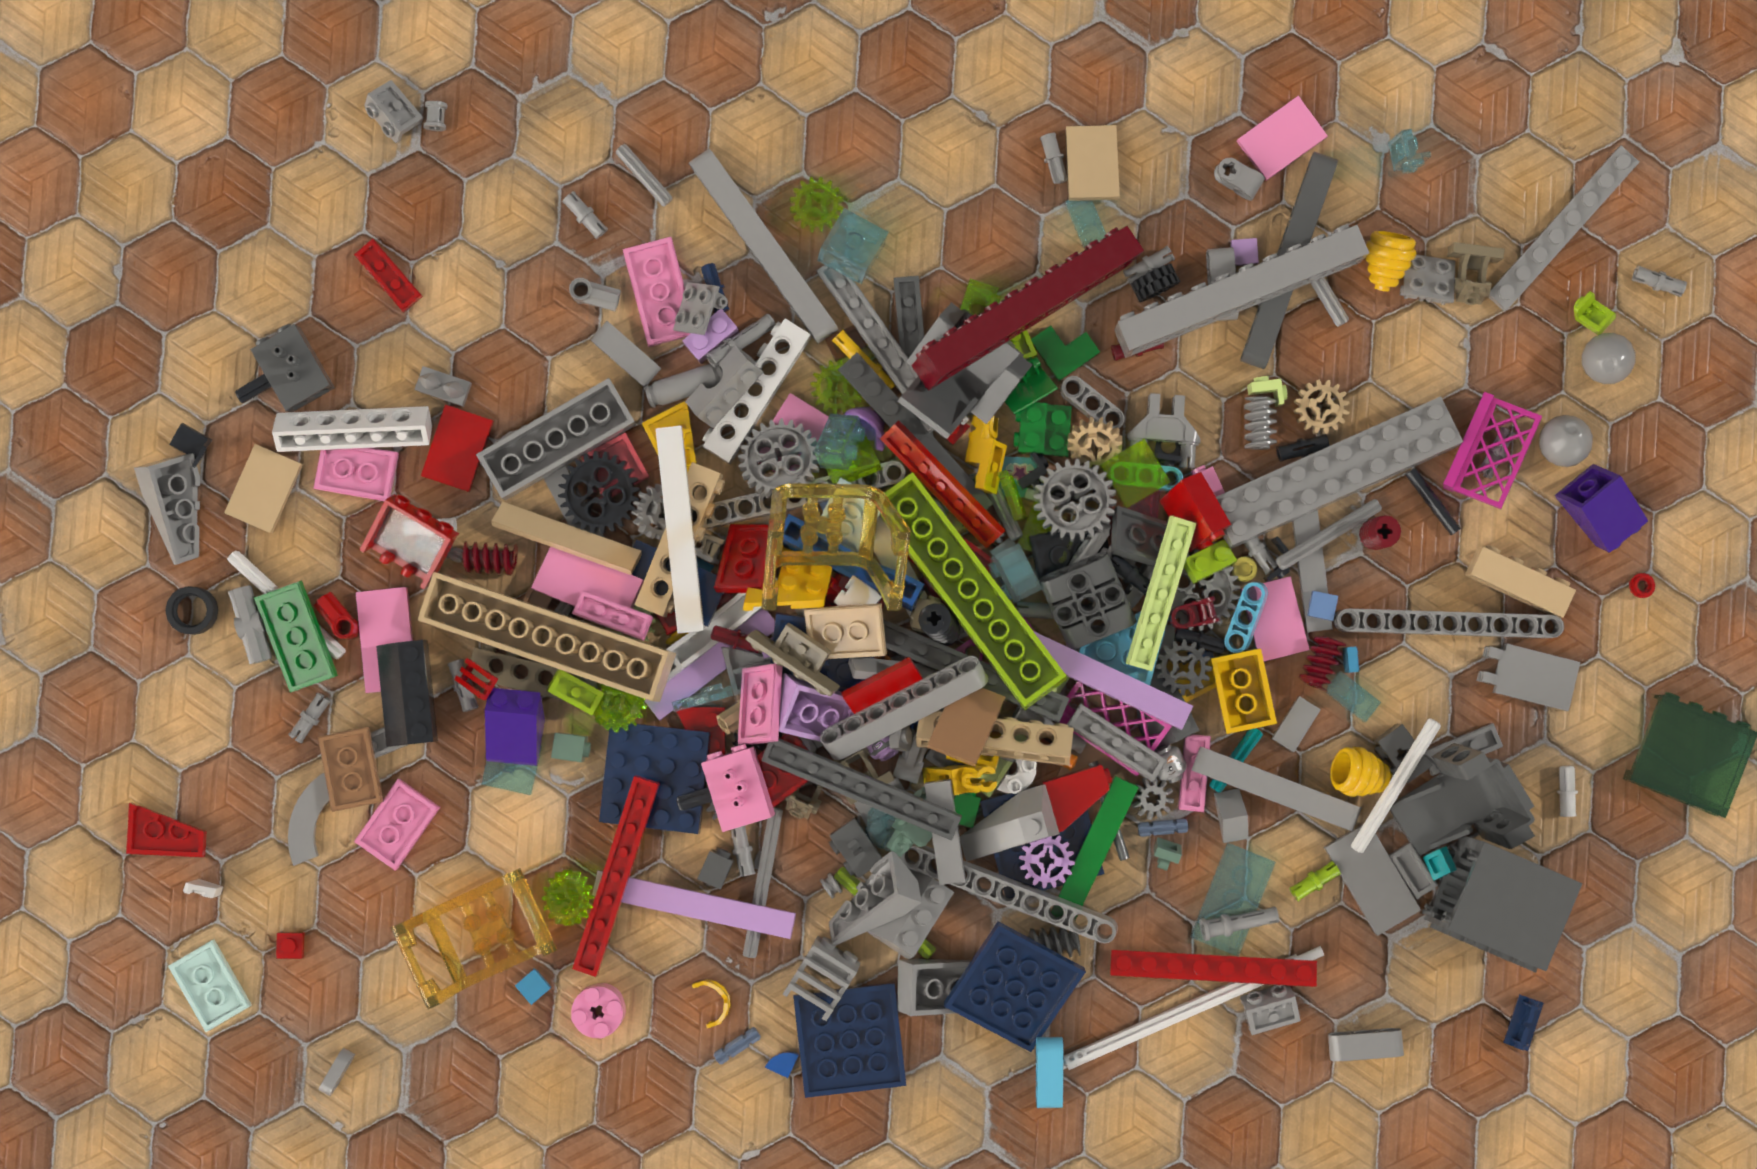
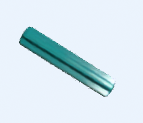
M1257 728L1249 729L1229 757L1244 762L1263 736V733ZM1212 779L1209 784L1212 789L1219 793L1227 785L1215 779Z

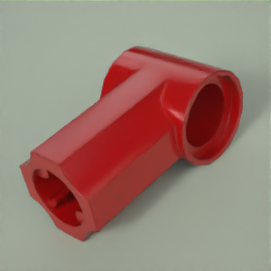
M333 592L323 595L313 605L332 628V632L336 637L353 640L360 634L359 622L349 614ZM348 621L351 624V630L348 634L344 635L342 625Z

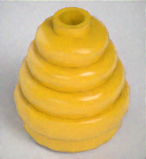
M1374 231L1371 233L1370 240L1366 243L1369 251L1366 261L1369 263L1367 270L1371 273L1369 280L1375 284V289L1390 291V287L1398 286L1399 279L1405 276V271L1411 267V261L1416 257V250L1414 249L1416 241L1414 238L1388 231Z
M1357 746L1341 749L1335 755L1330 769V779L1334 788L1337 791H1341L1344 795L1351 797L1381 793L1393 777L1387 764L1383 763L1372 752Z

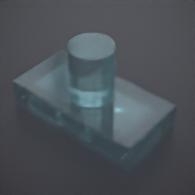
M1092 200L1065 201V206L1084 249L1096 239L1100 241L1105 238V229Z
M1339 671L1331 681L1332 683L1326 687L1328 691L1326 693L1363 722H1367L1381 703L1342 671Z

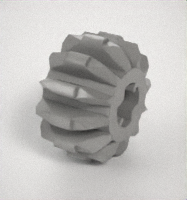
M1157 777L1151 782V785L1146 778H1142L1143 788L1139 784H1135L1139 787L1138 790L1140 792L1134 796L1138 801L1133 802L1131 806L1133 808L1142 806L1137 814L1142 816L1147 811L1148 820H1152L1154 811L1157 818L1161 819L1162 813L1160 809L1169 813L1170 808L1165 806V803H1174V799L1166 798V795L1171 794L1173 790L1171 788L1163 790L1167 784L1166 781H1161L1157 786ZM1149 792L1155 795L1158 794V799H1155L1157 802L1154 805L1151 802H1146Z

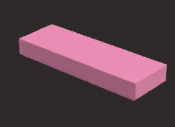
M584 590L581 591L572 612L575 616L641 641L645 640L653 617Z
M1191 734L1184 738L1183 757L1187 763V768L1182 773L1183 778L1180 779L1178 810L1204 812L1207 776L1192 771V767L1200 746L1210 750L1211 736Z

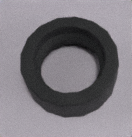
M191 586L179 588L172 593L167 601L165 610L167 620L172 628L180 633L191 635L201 634L209 630L216 622L219 611L217 601L210 592L203 588ZM188 596H198L204 601L207 608L204 620L193 626L183 623L178 617L177 612L181 600Z

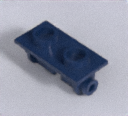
M1519 994L1503 1043L1523 1051H1528L1544 1003Z

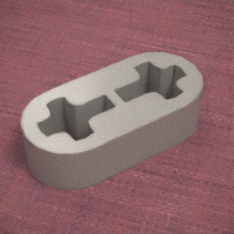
M345 1048L340 1051L321 1083L319 1091L328 1096L333 1094L354 1059V1053Z

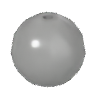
M1602 333L1593 337L1586 344L1582 353V366L1585 373L1593 381L1602 384H1615L1624 380L1632 372L1636 363V352L1632 343L1624 336L1616 333Z
M1556 416L1547 422L1541 430L1539 448L1542 455L1549 462L1562 467L1575 466L1587 458L1592 450L1593 434L1590 427L1583 420L1575 416Z

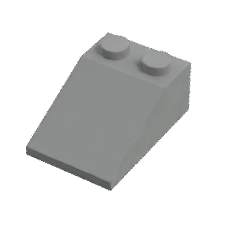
M899 959L898 1011L909 1016L955 1013L944 1007V1001L971 960Z

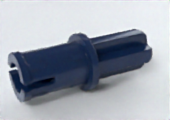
M709 263L702 266L701 270L705 283L707 285L719 286L718 293L724 295L723 289L725 286L721 285L716 265ZM728 304L722 309L724 312L730 310ZM713 308V309H714V314H715L718 310H720V309Z

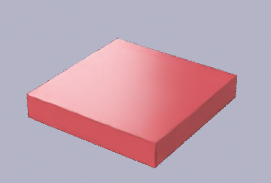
M626 433L587 453L591 459H593L594 451H598L601 458L604 452H609L610 460L614 455L619 456L618 463L626 460L628 463L625 469L634 468V472L630 475L631 478H639L634 483V486L650 478ZM601 468L597 473V477L601 482L608 479V471L605 468ZM614 479L605 488H598L601 495L603 491L617 484L618 479ZM618 488L612 492V498L622 493V491Z

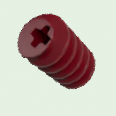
M1387 515L1367 520L1362 524L1359 531L1360 541L1371 550L1391 547L1397 543L1401 536L1400 524L1395 518Z
M465 541L463 546V565L466 573H471L475 569L477 574H481L485 569L486 574L491 575L495 569L497 575H502L505 569L506 575L511 576L516 568L518 559L517 544L514 545L512 551H509L508 544H504L502 551H500L498 543H494L492 550H489L487 542H484L482 549H479L478 543L474 542L472 549H469L468 543Z
M1326 636L1314 637L1313 640L1319 646L1310 647V650L1315 655H1308L1306 657L1311 665H1303V670L1308 674H1300L1299 679L1311 687L1328 692L1323 687V684H1331L1332 682L1326 676L1335 675L1336 673L1330 668V665H1339L1334 656H1342L1343 653L1337 647L1346 646V644Z

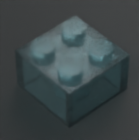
M844 208L821 246L817 261L862 284L883 249L889 232Z
M1019 543L989 558L991 563L988 564V568L993 578L999 577L1003 585L1000 588L1012 604L1042 590Z

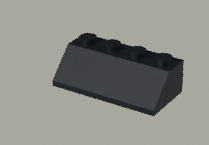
M428 640L396 642L376 646L386 747L438 741Z

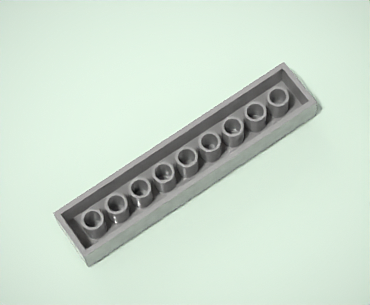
M1349 224L1343 225L1335 229V233L1328 237L1325 234H1321L1312 238L1311 242L1304 247L1301 244L1294 245L1279 257L1277 253L1262 259L1263 262L1257 266H1254L1253 263L1247 264L1239 268V272L1235 275L1230 276V273H1225L1215 278V282L1208 286L1205 282L1192 287V291L1186 295L1179 292L1168 297V301L1161 305L1158 302H1154L1145 306L1144 311L1135 315L1133 311L1121 316L1114 331L1125 358L1361 263L1369 254V251L1358 225L1349 227Z
M1440 396L1217 496L1218 502L1231 523L1224 530L1225 535L1223 539L1232 549L1457 448L1463 443V440L1442 397Z

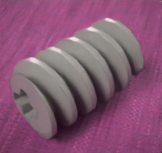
M1246 397L1244 399L1251 402L1245 404L1244 408L1251 412L1245 414L1244 418L1252 422L1244 426L1246 430L1251 431V433L1244 436L1246 440L1251 441L1244 448L1250 450L1270 449V445L1277 443V440L1270 438V435L1277 433V430L1270 428L1269 425L1277 423V420L1269 418V415L1277 413V410L1269 408V405L1276 403L1277 400L1269 397Z

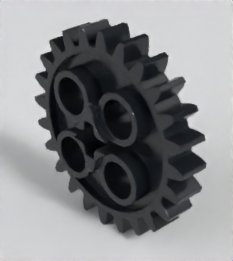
M594 451L593 459H591L590 455L585 453L584 462L579 458H575L577 466H567L571 472L570 475H561L567 481L566 484L558 485L565 489V493L558 495V497L565 498L566 500L560 507L569 508L565 516H574L573 525L582 522L581 530H585L590 526V533H595L597 527H599L601 534H604L608 526L611 532L616 531L615 523L624 527L623 518L632 520L629 511L637 510L633 502L641 500L635 496V492L641 491V488L634 487V483L639 478H631L630 475L634 472V468L626 470L625 467L628 462L624 460L618 463V455H614L610 460L609 452H604L601 458L599 452ZM601 468H605L608 471V479L604 482H601L597 477V473ZM614 479H618L617 484L602 492L603 498L595 497L584 507L581 505L584 500L598 492L597 487L605 488ZM582 482L588 487L585 496H580L577 493V486ZM617 488L623 493V498L618 503L612 499V492ZM595 503L600 504L602 507V513L599 517H594L591 513V508Z

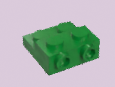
M1035 402L1026 409L1016 413L1015 422L1020 423L1019 432H1014L1013 447H1018L1017 453L1031 454L1035 451L1037 455L1068 457L1069 450L1067 446L1072 406Z

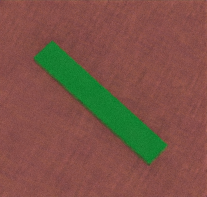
M1116 775L1074 861L1075 865H1072L1070 869L1072 874L1067 876L1066 882H1064L1058 895L1060 898L1083 906L1139 788L1137 785ZM1053 905L1051 913L1055 917H1061L1064 911L1059 905Z

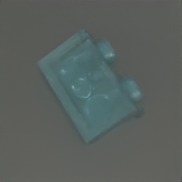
M1412 129L1401 130L1388 142L1394 172L1401 170L1403 174L1418 171L1417 168L1425 165L1424 162L1431 157L1430 151L1416 154L1418 142L1416 136L1412 134Z

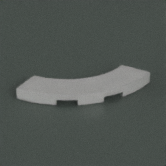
M324 773L307 786L298 798L291 814L288 828V847L293 866L319 856L315 840L316 823L321 811L330 801Z

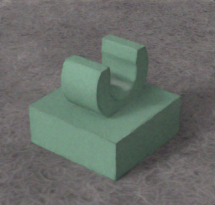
M1157 837L1154 845V856L1158 857L1157 868L1167 871L1170 861L1179 864L1182 856V845Z

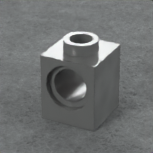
M718 847L716 851L711 849L697 879L721 890L735 859L730 858L731 853Z

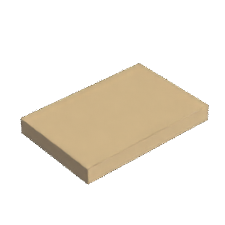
M1116 125L1066 126L1069 201L1119 200Z
M254 444L224 513L273 534L303 464Z
M881 603L806 608L804 610L807 635L831 651L827 659L885 656L887 654Z

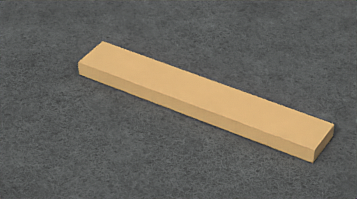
M503 501L491 521L494 527L632 575L642 556L641 550Z

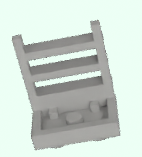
M817 936L783 995L787 997L791 990L826 1011L822 1019L827 1021L850 982L855 977L861 962L858 961L857 956L849 951L843 952L838 949L836 945L831 943L829 938L823 937L822 939ZM808 965L842 987L837 992L803 970ZM798 978L803 979L832 997V1003L825 1002L796 984Z

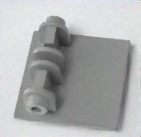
M1416 254L1415 259L1411 261V267L1405 271L1404 285L1400 288V295L1404 296V299H1417L1419 297V301H1423L1426 298L1428 303L1431 301L1441 303V305L1453 303L1455 261Z
M688 282L683 292V299L675 318L673 330L705 335L713 308L723 309L728 304L727 298L723 294L718 293L720 287Z

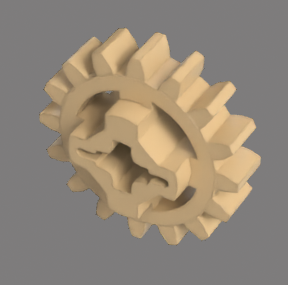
M1319 379L1315 381V387L1311 383L1305 385L1307 392L1302 389L1298 392L1302 398L1294 400V403L1299 405V408L1293 412L1301 415L1297 422L1304 421L1306 423L1304 426L1305 431L1312 427L1313 434L1315 435L1320 429L1323 434H1328L1329 427L1334 432L1338 430L1336 423L1340 425L1345 423L1342 416H1347L1350 412L1345 410L1344 407L1349 405L1350 401H1343V397L1347 393L1338 392L1339 384L1332 388L1330 387V380L1325 381L1324 385H1322ZM1320 391L1316 399L1308 398L1311 393ZM1331 395L1335 398L1337 404H1334ZM1321 402H1323V407L1327 408L1322 413L1320 408L1316 407ZM1306 410H1308V411L1310 412V414H1311L1312 417H1313L1312 419H1310V417L1308 416ZM1327 415L1335 416L1331 422L1323 424Z
M1090 417L1088 423L1081 419L1080 425H1073L1072 433L1068 434L1067 449L1071 451V458L1078 457L1080 465L1083 462L1089 461V468L1092 464H1095L1100 469L1102 463L1109 467L1110 459L1117 461L1118 453L1122 452L1123 437L1119 435L1120 429L1118 427L1112 429V421H1109L1107 424L1103 423V417H1100L1098 422L1094 421L1093 417Z

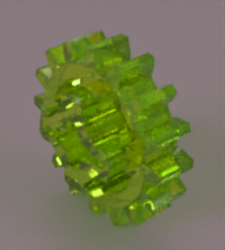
M810 177L809 184L807 185L804 181H800L801 189L794 188L793 192L796 197H790L789 199L792 204H795L790 207V213H797L793 220L795 222L801 220L800 226L802 229L809 225L810 232H813L815 227H819L820 232H824L825 225L833 228L832 220L839 222L840 217L837 212L840 213L844 210L842 206L838 205L844 202L843 197L836 196L840 189L838 187L832 189L833 182L831 180L824 184L823 177H820L818 182H814L813 177ZM813 189H821L824 190V192H814ZM804 195L806 204L800 209V200ZM811 197L817 203L821 202L822 212L817 207L812 208ZM833 200V209L829 214L827 211V205H829ZM813 216L818 217L820 220H811L808 218Z
M840 359L837 365H834L830 360L828 368L820 365L821 373H813L817 382H810V386L816 388L815 391L811 392V396H818L819 398L815 404L819 406L823 403V411L827 412L831 408L833 415L837 414L838 409H841L843 414H845L847 407L851 409L856 408L853 403L854 401H862V398L855 389L852 397L848 393L850 383L844 376H837L832 373L838 371L843 366ZM825 379L827 389L821 393V383ZM832 380L837 384L843 383V394L837 390L832 391ZM834 398L841 399L843 403L835 404L829 401Z
M604 684L600 685L604 695L593 713L594 717H596V722L607 731L612 727L615 733H618L620 727L628 731V724L630 723L636 726L635 719L637 717H644L640 710L647 708L645 703L642 702L645 699Z
M563 870V872H555V878L547 879L550 886L543 887V890L547 892V896L542 897V900L547 901V905L543 909L550 910L548 918L555 919V924H563L564 926L580 924L581 918L588 917L586 909L593 908L589 903V900L594 898V895L589 894L593 887L592 885L585 884L588 878L587 876L580 877V871Z

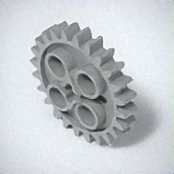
M781 418L778 425H775L773 420H770V427L766 428L763 423H760L761 431L758 432L752 429L754 437L745 436V441L748 445H740V449L744 454L738 455L739 461L743 462L739 464V469L744 472L742 474L744 481L749 480L747 482L749 488L756 486L755 490L758 495L764 490L766 498H769L774 493L777 500H779L781 493H784L787 499L790 497V491H794L795 494L799 495L798 488L800 486L808 489L806 481H815L812 473H819V468L815 464L821 463L820 456H817L821 452L819 446H816V438H811V431L806 430L803 432V424H799L795 428L793 420H790L788 425H785ZM789 441L795 442V445L791 448L784 447ZM764 447L771 448L770 451L765 454L759 453V451ZM782 456V461H778V457ZM794 464L800 465V468L796 471L789 470ZM768 470L776 471L773 476H764Z
M1067 459L1063 468L1058 462L1056 463L1055 472L1048 468V478L1040 476V481L1043 485H1036L1035 490L1041 494L1033 495V500L1040 503L1034 505V511H1042L1037 515V520H1046L1043 528L1046 529L1051 526L1052 536L1059 531L1061 532L1060 540H1063L1067 534L1070 535L1071 542L1074 541L1075 535H1079L1080 540L1084 541L1086 533L1091 538H1094V529L1101 533L1103 532L1101 523L1110 524V520L1106 515L1114 516L1115 511L1109 507L1116 506V500L1110 499V497L1116 495V490H1108L1113 482L1112 480L1104 481L1107 473L1098 474V465L1090 469L1089 461H1086L1084 466H1080L1079 459H1076L1075 464L1071 466ZM1077 479H1084L1088 485L1085 488L1079 489L1075 487L1074 482ZM1054 490H1061L1065 496L1062 499L1056 500L1050 494ZM1091 490L1096 491L1094 494L1086 495ZM1071 496L1079 499V504L1076 505L1074 502H1070ZM1089 501H1095L1099 508L1095 511H1089L1086 509L1085 504ZM1065 505L1064 507H1062V508H1061L1060 510H1058V511H1055V510H1054L1055 507H1060V506ZM1066 512H1072L1075 514L1076 519L1073 522H1066L1062 519V515Z
M1233 566L1213 574V578L1209 581L1201 580L1197 582L1199 588H1204V591L1201 593L1202 599L1208 598V594L1211 592H1216L1221 597V603L1214 605L1216 616L1220 617V621L1216 622L1218 625L1223 624L1221 616L1229 619L1230 614L1227 609H1236V606L1231 601H1237L1240 598L1233 594L1234 591L1240 589V586L1233 585L1232 583L1238 579V576H1230L1229 574L1233 570ZM1185 569L1182 571L1181 576L1188 579L1189 586L1184 589L1177 587L1171 610L1184 605V602L1187 600H1200L1199 594L1192 592L1195 584L1192 583ZM1179 610L1175 615V619L1178 618L1180 620L1179 624L1183 625L1187 622V614ZM1213 623L1207 624L1208 628L1212 630ZM1204 625L1198 626L1199 632L1203 631Z

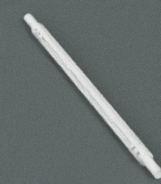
M1321 946L1301 955L1297 956L1294 954L1285 959L1313 961L1324 956V952ZM1228 983L1064 1055L1063 1070L1067 1068L1071 1070L1264 984Z

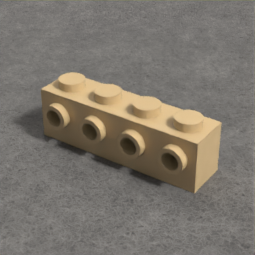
M1487 545L1486 547L1476 549L1465 576L1548 615L1564 618L1576 592L1575 589L1569 587L1570 582L1558 577L1555 580L1547 577V572L1533 566L1530 569L1524 566V561L1517 557L1510 556L1507 558L1501 555V550L1496 547Z

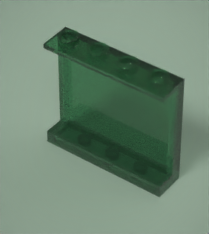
M1665 692L1664 695H1655L1654 698L1658 702L1632 769L1625 771L1623 780L1713 816L1726 818L1755 744L1757 732L1751 730V725L1739 720H1736V723L1728 721V716L1723 713L1712 711L1711 714L1703 711L1704 706L1689 701L1686 704L1680 702V697L1675 694Z

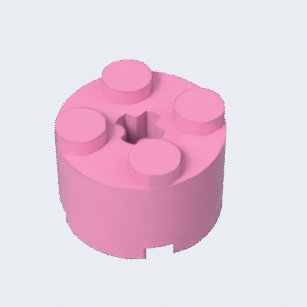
M607 983L593 984L582 990L575 998L571 1010V1020L582 1034L591 1038H604L612 1034L622 1023L626 1013V1006L621 992L616 987ZM601 1005L604 1014L601 1013L598 1016L595 1014L596 1010L594 1008Z

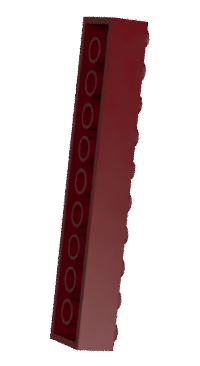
M1125 226L1121 230L1115 227L1104 235L1105 238L1098 241L1096 239L1088 244L1081 253L1075 252L1071 254L1060 266L1058 264L1053 265L1045 271V275L1038 278L1036 276L1029 280L1021 290L1015 289L1011 291L999 304L997 301L993 302L979 316L977 314L972 315L958 329L955 326L943 334L944 337L937 342L934 339L922 347L923 350L915 355L917 359L911 366L929 391L1127 268L1144 252V249L1129 227Z

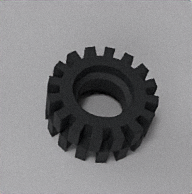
M1170 263L1146 273V275L1134 280L1130 285L1138 301L1143 302L1179 284L1180 280Z

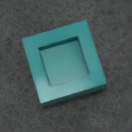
M1447 846L1423 857L1433 881L1457 870Z

